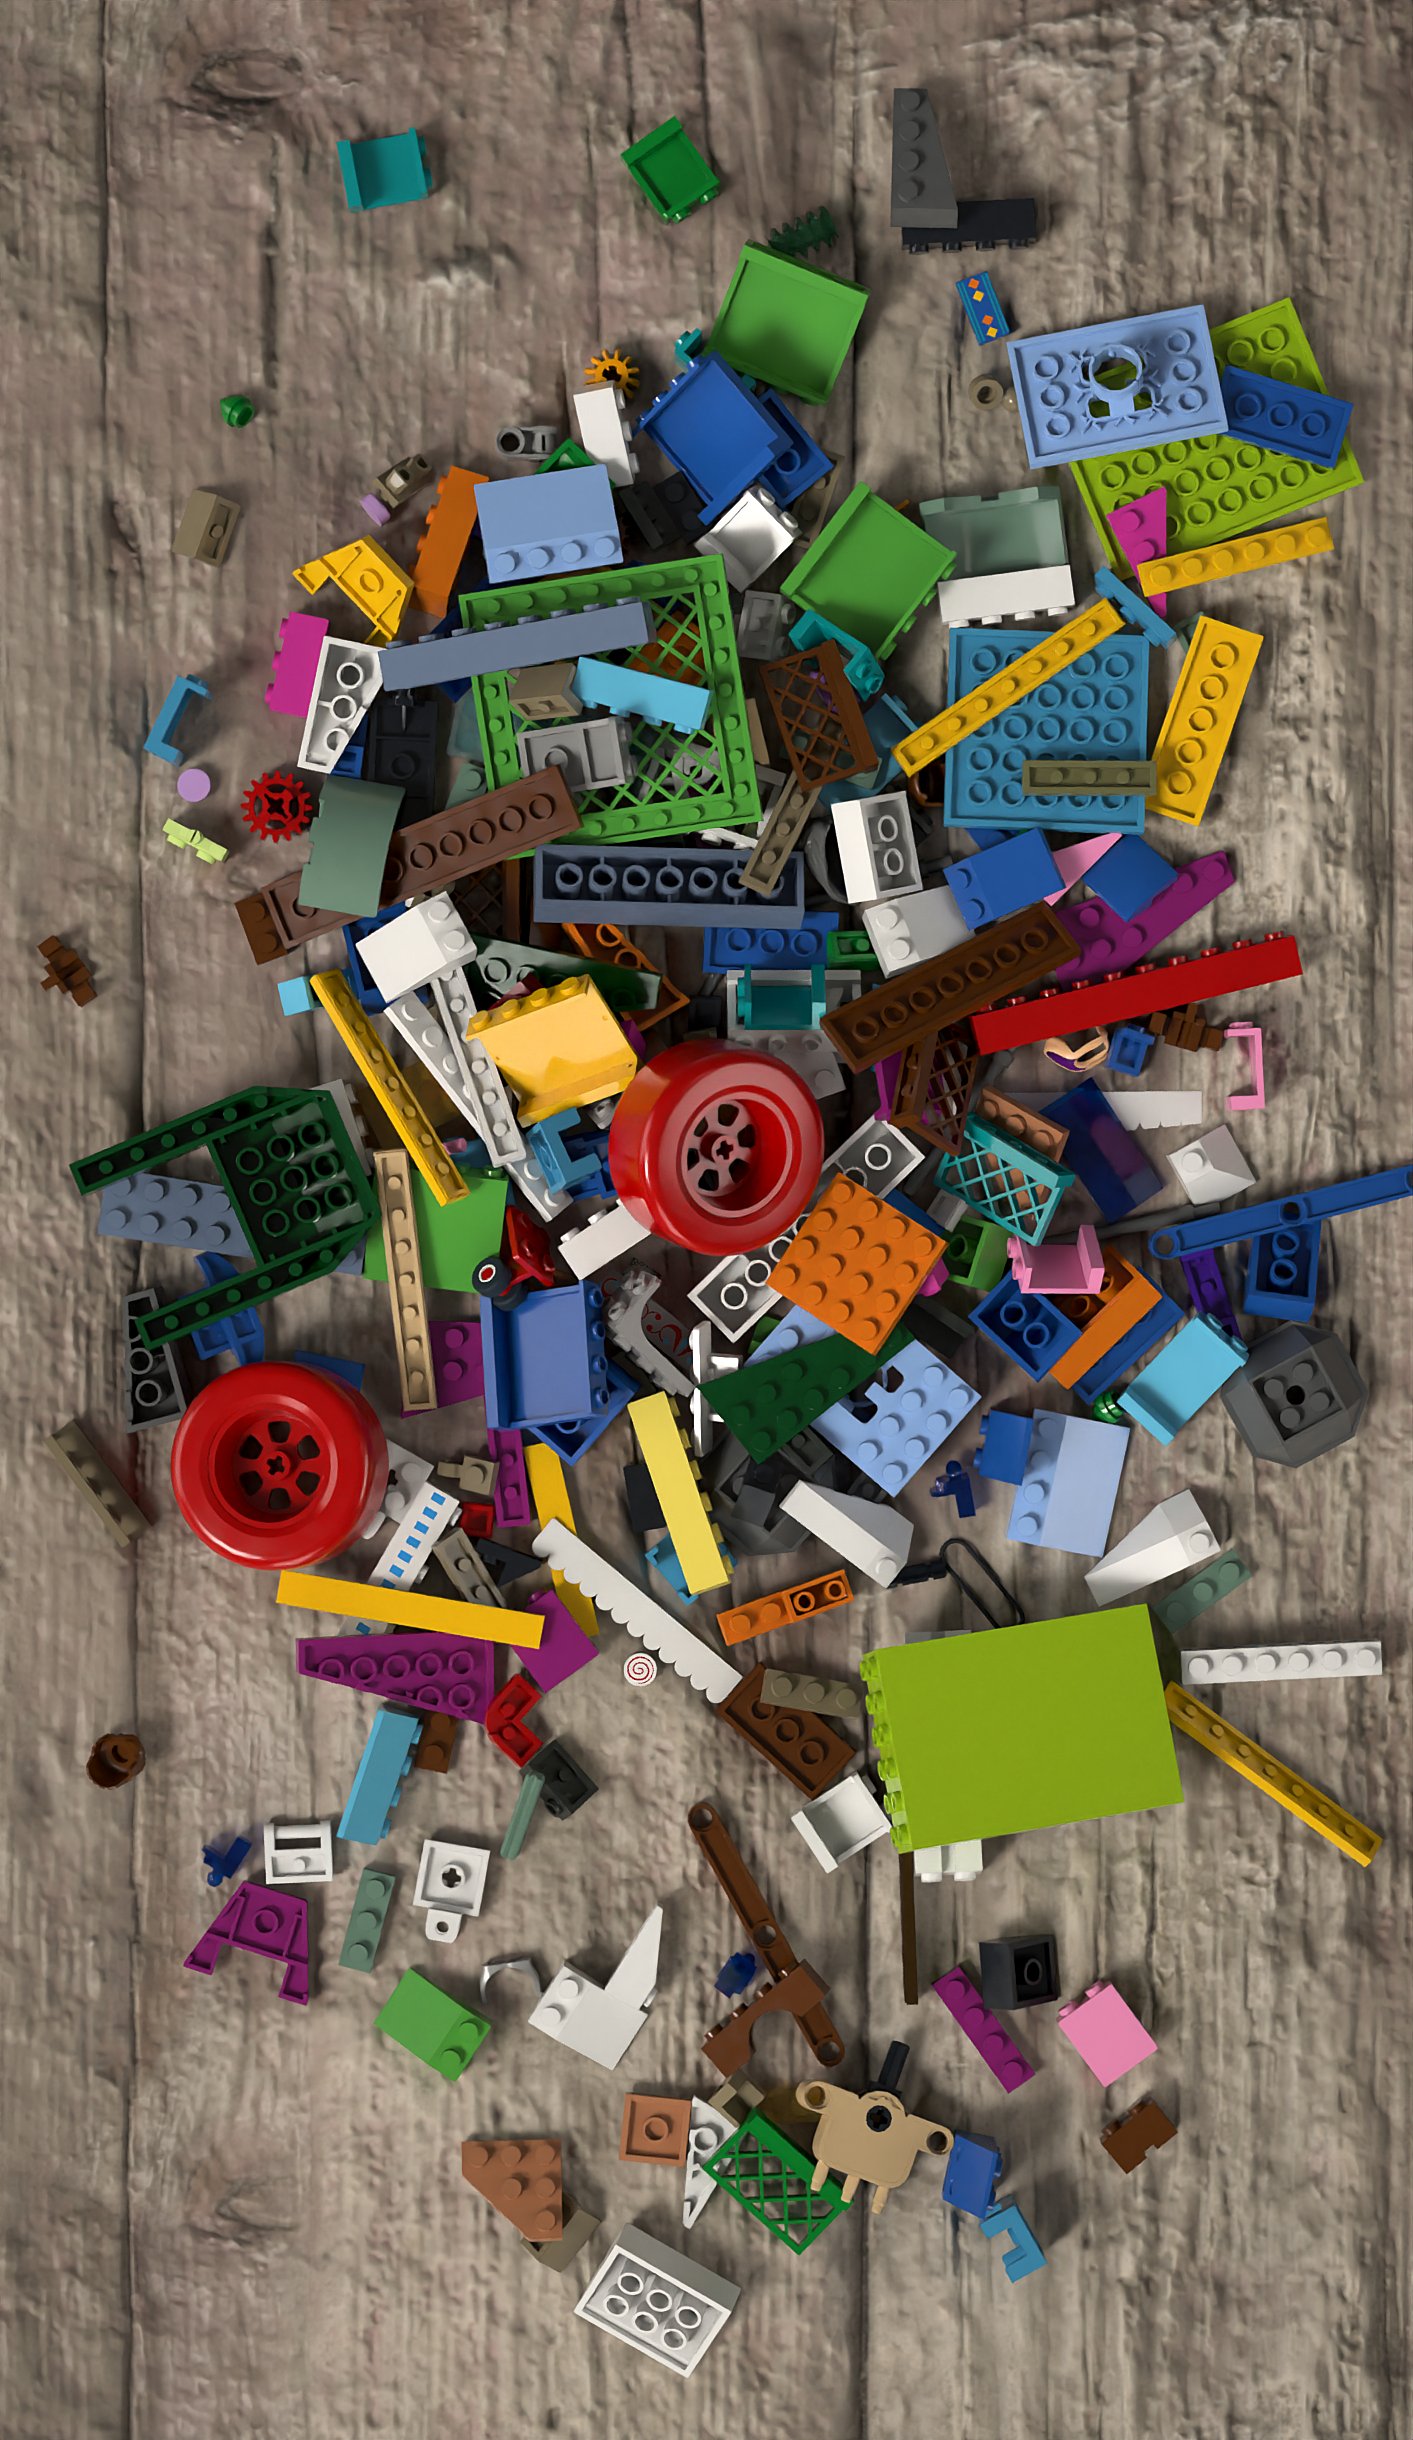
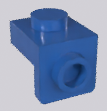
M1128 1024L1127 1028L1115 1029L1104 1067L1131 1077H1138L1147 1046L1154 1044L1155 1037L1146 1035L1147 1029L1133 1024Z

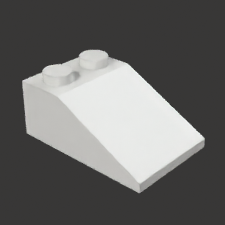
M949 885L891 900L865 910L862 916L885 979L910 971L976 937L974 929L968 930Z
M446 891L416 905L356 943V948L386 1004L475 960L477 948Z
M564 1960L530 2013L528 2022L555 2040L613 2070L647 2018L648 2013L641 2009L636 2011L606 1992L604 1985Z

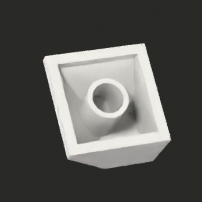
M1225 1124L1166 1156L1194 1207L1220 1203L1256 1183Z

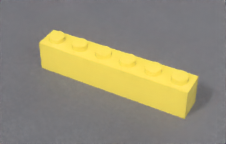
M663 1391L628 1403L627 1407L690 1594L695 1596L731 1583L729 1575L734 1574L733 1566L728 1554L722 1556L718 1543L724 1541L718 1523L711 1524L708 1512L713 1510L707 1491L702 1493L700 1491L697 1480L702 1479V1475L697 1461H690L687 1448L692 1446L685 1428L679 1429L676 1417L681 1416L676 1398H669L668 1394Z

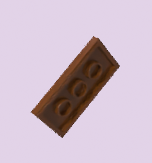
M759 1662L715 1709V1712L813 1801L854 1757L857 1751L815 1712L760 1703L764 1673L767 1668Z

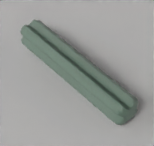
M530 1770L525 1776L500 1850L502 1857L515 1860L519 1856L545 1781L543 1773Z

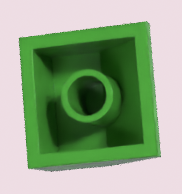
M962 1214L954 1230L950 1232L945 1229L940 1236L941 1239L949 1243L941 1256L949 1273L947 1279L991 1292L1001 1280L1008 1258L1007 1241L1008 1238H1013L1014 1233L1003 1226Z

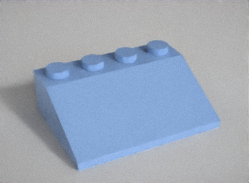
M606 464L473 485L490 585L623 563Z
M1033 1407L1031 1418L1034 1419L1023 1482L1022 1486L1016 1485L1005 1537L1014 1541L1103 1558L1130 1428Z

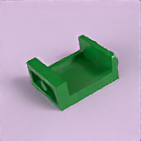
M675 116L620 154L621 161L666 225L672 221L675 224L682 222L692 214L690 208L700 201L705 205L719 195L717 189L721 187V181L717 176H714L683 132V127Z

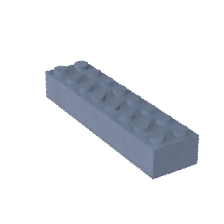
M634 596L616 600V607L608 608V603L603 602L583 606L584 613L576 614L575 609L550 612L551 619L543 620L542 615H532L517 618L518 625L510 626L509 621L485 624V631L477 632V627H469L451 631V638H445L444 633L418 637L419 644L412 645L411 640L386 643L387 650L378 651L385 691H398L655 643L658 641L651 603L641 602V597Z
M542 844L535 847L533 922L801 929L804 917L803 852L791 851L768 897L739 883L740 877L754 850Z
M141 1173L104 1189L97 1234L254 1259L226 1190L222 1185ZM367 1233L334 1272L358 1276L363 1275Z

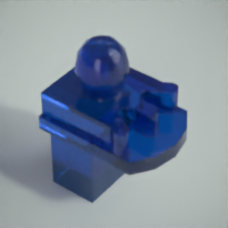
M951 1460L946 1465L948 1476L936 1477V1486L929 1490L930 1496L938 1498L955 1494L959 1518L976 1516L968 1473H961V1464L956 1460Z
M239 1834L226 1856L213 1847L204 1844L201 1848L206 1854L203 1862L213 1868L212 1872H209L207 1876L208 1884L212 1887H217L223 1882L224 1876L231 1879L253 1843Z
M736 1952L734 1956L728 1959L717 1975L719 1980L714 1987L729 1999L734 1993L741 1995L758 1969L755 1966V1956L751 1953L741 1955L739 1952Z

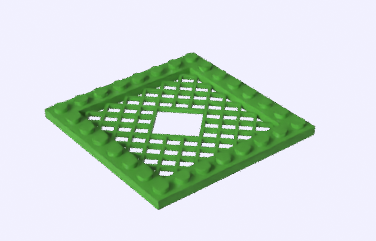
M722 553L458 595L463 628L477 627V632L485 631V624L509 621L510 626L518 625L517 618L542 615L543 620L551 619L550 612L575 609V613L578 614L584 613L583 606L603 602L608 603V608L616 607V600L634 596L641 597V602H650L651 608L660 614L654 622L655 630L664 618L679 629L669 643H666L657 636V643L665 649L655 663L640 653L644 645H639L635 649L633 647L626 648L632 654L623 667L629 668L634 659L638 657L651 667L647 673L653 674L657 671L665 678L678 681L685 669L690 666L703 676L697 686L702 687L707 681L708 689L714 690L706 721L712 714L716 738L705 730L695 729L694 734H690L683 744L669 734L675 723L670 722L665 730L660 726L647 723L661 734L650 749L636 739L646 725V722L641 721L633 732V741L628 742V747L634 743L647 753L638 766V775L633 776L634 780L639 776L652 786L645 798L640 801L627 791L632 783H627L623 787L620 785L613 786L619 793L610 806L594 796L599 788L592 789L591 792L587 790L580 791L586 796V799L578 808L585 827L544 844L601 846L764 821L724 555ZM694 593L695 604L682 594ZM673 596L664 610L650 601V599ZM678 599L693 609L683 624L667 614ZM696 614L701 638L687 629V626ZM683 632L698 643L687 658L673 648ZM701 647L706 672L692 662ZM611 651L603 652V654H594L600 661L615 664L607 658ZM669 651L684 662L674 677L659 667ZM577 657L562 660L565 663H573L577 667L574 663ZM542 663V664H537V665H532V666H530V667L543 666L544 663ZM510 670L471 677L489 793L524 778L522 766L520 767L517 748L518 740L517 734H515L512 712L525 721L517 733L524 732L528 725L536 730L544 729L533 720L526 721L509 702L510 696L507 679L514 684L517 681L516 678L508 673ZM558 717L549 728L557 727L561 720L569 725L576 723L568 717ZM698 732L713 743L703 758L688 748ZM665 738L680 748L670 763L655 753ZM716 748H718L721 771L707 762ZM684 752L699 762L689 777L674 767ZM651 757L666 767L656 782L641 772ZM703 766L718 776L708 791L693 781ZM670 771L685 781L675 796L660 786ZM721 781H723L724 793L713 794ZM689 785L704 795L680 799ZM656 790L671 800L647 804ZM624 795L638 805L614 809ZM591 800L605 810L581 815ZM535 847L505 860L534 856Z

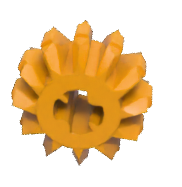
M605 349L602 351L603 362L595 356L591 357V362L597 369L585 368L584 373L594 378L587 380L584 384L605 382L607 378L603 377L604 374L610 375V370L617 371V377L621 379L619 383L615 380L616 389L622 388L623 394L631 400L634 395L627 387L639 388L640 382L630 377L638 375L640 370L638 367L628 368L633 362L631 356L626 357L621 362L622 352L617 349L614 359H609V352Z

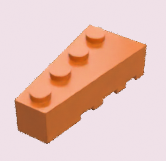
M452 465L448 476L442 474L436 492L441 495L437 506L431 505L426 523L430 524L428 534H421L417 544L416 553L420 554L417 565L411 564L407 573L415 583L408 607L443 619L447 618L450 609V592H455L462 567L460 563L466 560L472 539L470 534L473 531L478 515L473 485L489 482V477Z
M563 923L561 925L578 955L659 972L613 924ZM663 974L658 1006L655 1009L613 1012L620 1020V1023L633 1019L641 1033L691 1001L672 985L670 980Z

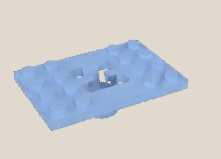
M1203 304L1006 342L1030 470L1228 432V423ZM1139 356H1141V357L1143 358V360H1144L1145 368H1144L1143 371H1142V362H1141ZM1124 358L1136 366L1137 377L1127 379V387L1121 390H1109L1106 384L1097 383L1093 376L1094 372L1101 366V363ZM1086 365H1089L1090 381H1086L1082 375V368ZM1138 393H1149L1152 399V406L1135 411L1133 397ZM1100 400L1108 402L1110 416L1100 418L1091 416L1089 405L1092 402Z
M796 1304L743 1364V1367L752 1366L833 1336L839 1332ZM916 1339L880 1367L883 1373V1387L876 1382L869 1387L865 1395L871 1401L853 1402L847 1394L810 1424L893 1497L898 1494L982 1397ZM894 1366L902 1373L904 1380L894 1392L890 1393L886 1391L888 1383L886 1370ZM874 1403L877 1405V1412L866 1423L860 1422L851 1414L855 1406L865 1407Z

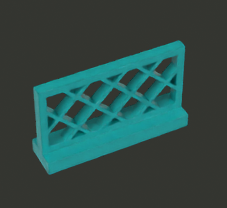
M968 1112L964 1136L971 1140L974 1154L963 1158L962 1152L954 1157L945 1152L933 1184L949 1194L964 1200L965 1204L1033 1246H1040L1065 1187L1072 1186L1076 1174L990 1121L984 1120L977 1113ZM989 1153L996 1155L1000 1170L989 1173L984 1155ZM976 1158L981 1176L970 1180L965 1162ZM957 1165L962 1183L953 1185L945 1179L950 1167ZM1014 1169L1022 1171L1026 1185L1014 1189L1009 1171ZM1002 1174L1007 1192L995 1196L990 1178ZM983 1181L988 1199L983 1201L977 1200L973 1193L972 1184ZM1043 1184L1050 1188L1052 1193L1048 1202L1040 1205L1035 1187ZM1028 1190L1033 1208L1021 1212L1016 1193ZM1008 1197L1013 1215L1008 1217L1001 1215L997 1200ZM1033 1212L1037 1221L1034 1234L1026 1230L1023 1216Z

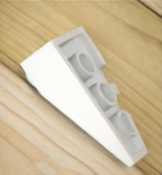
M324 636L297 767L329 774L332 772L383 684L378 651L387 649L337 637Z
M802 1480L796 1483L779 1505L780 1508L885 1588L889 1586L907 1563L914 1525L889 1505L866 1501L858 1496H849Z
M1187 1489L1158 1503L1084 1578L1100 1607L1221 1551L1193 1495Z

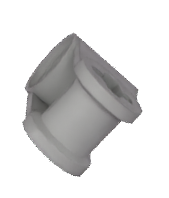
M553 426L505 427L496 436V452L502 459L508 461L545 463L555 452V435L558 434L559 428ZM506 436H514L518 439L520 446L517 450L508 452L502 448L501 440ZM542 438H545V451H542Z

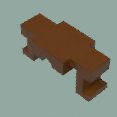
M54 935L37 946L42 955L50 962L44 966L50 976L40 983L46 992L57 985L62 994L66 995L71 992L72 998L79 1007L85 1006L98 997L87 979L92 977L91 973L73 948L67 951L57 936Z
M1188 1003L1185 1014L1173 1011L1171 1017H1168L1162 1013L1152 1012L1147 1026V1032L1165 1037L1164 1044L1196 1052L1198 1046L1212 1051H1219L1224 1031L1204 1027L1206 1020L1196 1017L1199 1005Z

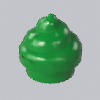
M241 394L222 398L220 401L221 415L229 426L243 428L251 421L255 409L251 405L250 399Z
M1114 1390L1110 1392L1103 1391L1094 1401L1095 1405L1092 1408L1093 1414L1091 1418L1104 1423L1120 1421L1122 1415L1126 1413V1410L1117 1403L1120 1395Z

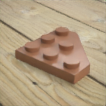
M990 1085L982 1088L974 1111L975 1113L1059 1163L1070 1132L1068 1129ZM992 1153L987 1154L993 1172L1000 1170L996 1155ZM1019 1169L1009 1171L1014 1189L1026 1185L1022 1171ZM1002 1174L995 1176L1001 1193L1007 1192ZM1043 1184L1035 1187L1040 1205L1044 1204L1049 1188ZM1028 1190L1016 1193L1021 1212L1033 1208ZM1005 1197V1204L1011 1207L1009 1198ZM1034 1212L1025 1215L1032 1220L1036 1219Z
M561 2139L461 2142L462 2178L484 2196L529 2242L563 2241Z

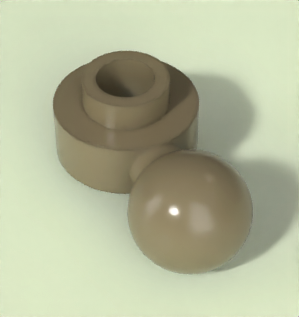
M989 374L979 375L971 381L968 387V395L976 408L991 410L1002 403L1008 411L1019 412L1014 386L1004 390L999 381ZM989 386V390L986 393H979L982 387Z

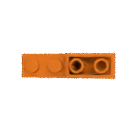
M841 1569L750 1600L740 1606L718 1613L716 1616L726 1645L730 1646L789 1623H795L852 1602L854 1597L845 1571Z

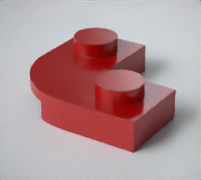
M515 1673L490 1701L485 1713V1729L492 1743L517 1767L522 1768L543 1744L521 1722L522 1718L542 1696L524 1678Z

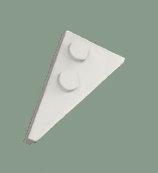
M697 2095L693 2096L691 2106L683 2224L689 2229L717 2184L713 2178L702 2170V2165L738 2129L712 2105ZM748 2131L738 2140V2148ZM733 2146L728 2152H735V2147ZM732 2158L720 2159L713 2168L722 2175Z

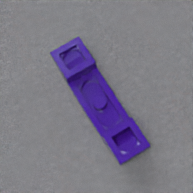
M1213 1248L1179 1256L1196 1312L1198 1313L1201 1310L1206 1315L1211 1313L1222 1323L1223 1327L1221 1329L1230 1337L1234 1335L1243 1342L1218 1270Z

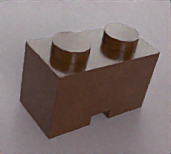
M1151 2097L1145 2101L1143 2098L1138 2099L1127 2109L1129 2114L1120 2122L1114 2119L1101 2130L1103 2136L1099 2138L1101 2144L1126 2175L1147 2158L1144 2151L1153 2144L1159 2149L1178 2133L1176 2127Z

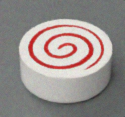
M634 1653L628 1657L624 1664V1675L635 1686L650 1684L657 1673L656 1662L647 1653Z

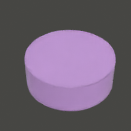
M368 493L360 500L364 510L379 526L384 525L390 520V513L375 495Z
M186 770L178 779V792L189 802H201L211 792L210 778L202 770Z

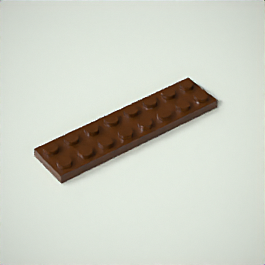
M1042 901L819 1018V1025L853 1073L857 1074L1080 956L1081 948L1047 903Z

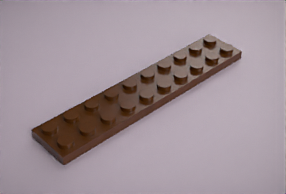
M560 764L393 832L384 869L378 912L585 827ZM302 871L261 887L285 950L365 917L298 905Z

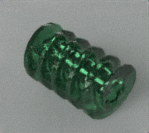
M822 205L818 207V218L811 211L806 212V223L797 216L794 218V229L787 222L782 223V234L775 228H771L769 231L770 240L765 237L768 247L795 258L796 253L799 252L805 259L809 258V247L819 254L821 253L820 242L823 241L829 248H832V237L836 236L839 239L834 223L827 209Z

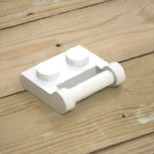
M331 1820L320 1821V1824L275 1826V1823H264L266 1884L334 1880ZM321 1837V1847L276 1849L275 1845L276 1839Z

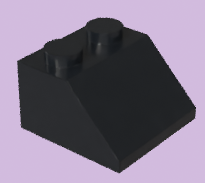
M1053 1934L1001 1937L979 1942L984 2009L1017 2010L1058 2000Z

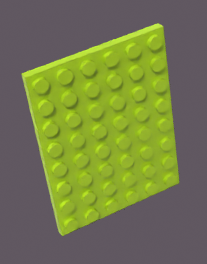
M1290 297L1209 329L1219 384L1225 366L1229 365L1330 396ZM1141 357L1140 360L1142 362L1143 371L1145 368V364L1143 358ZM1129 362L1094 376L1097 383L1106 384L1109 390H1121L1127 387V379L1137 377L1136 366ZM1147 392L1138 393L1133 397L1135 411L1152 406L1151 395ZM1100 400L1089 405L1092 417L1110 416L1108 402ZM1219 434L1068 462L1113 575L1121 582L1135 577V574L1106 515L1162 487L1166 489V557L1214 545L1365 482L1346 434H1344L1334 469Z

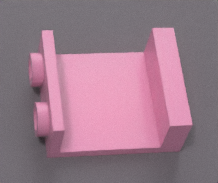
M1253 1022L1229 1024L1230 1029L1224 1030L1223 1038L1249 1037L1251 1096L1226 1097V1111L1265 1108L1261 1028H1253Z
M1080 1225L1077 1245L1033 1246L1027 1245L1026 1241L1016 1234H1013V1238H1008L1007 1255L1008 1258H1013L1012 1276L1014 1280H1018L1021 1293L1100 1294L1105 1267L1094 1225Z
M1099 1980L1085 1991L1087 1996L1078 2003L1072 2000L1061 2007L1058 2011L1060 2016L1056 2018V2021L1102 2085L1107 2087L1159 2048L1116 1991L1111 1981L1108 1980L1103 1984Z

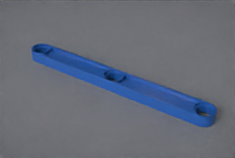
M1413 1164L1161 1229L1150 1236L1148 1249L1155 1258L1171 1259L1413 1196V1186L1409 1181L1410 1173L1413 1171ZM1288 1202L1296 1203L1300 1209L1299 1217L1294 1221L1287 1220L1283 1215V1207ZM1161 1235H1167L1173 1241V1248L1167 1254H1162L1156 1249V1240Z

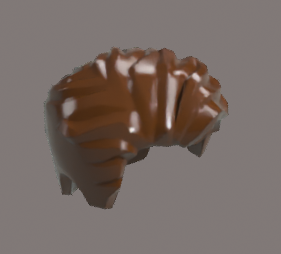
M107 1733L100 1737L92 1747L91 1755L86 1765L87 1775L100 1788H107L108 1790L118 1788L134 1779L143 1771L146 1764L145 1750L138 1737L134 1734L120 1733L116 1735L114 1733Z

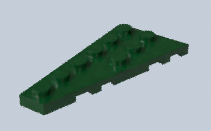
M469 932L477 948L476 959L463 965L462 969L477 1013L489 1009L529 972L546 989L559 985L570 977L577 978L589 974L611 1011L625 1012L655 1009L658 1006L663 973L479 932Z
M899 1320L877 1355L874 1356L841 1333L700 1384L696 1388L756 1463L760 1465L912 1343L915 1337L903 1322Z

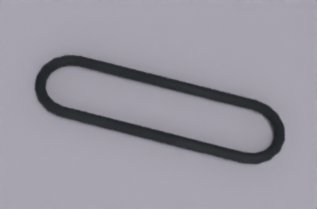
M958 1538L946 1541L941 1546L939 1552L940 1560L944 1561L946 1570L994 1628L998 1629L1001 1627L946 1562L944 1552L949 1545L958 1543L966 1548L1020 1615L1018 1625L1024 1624L1025 1615L1022 1608L970 1545Z

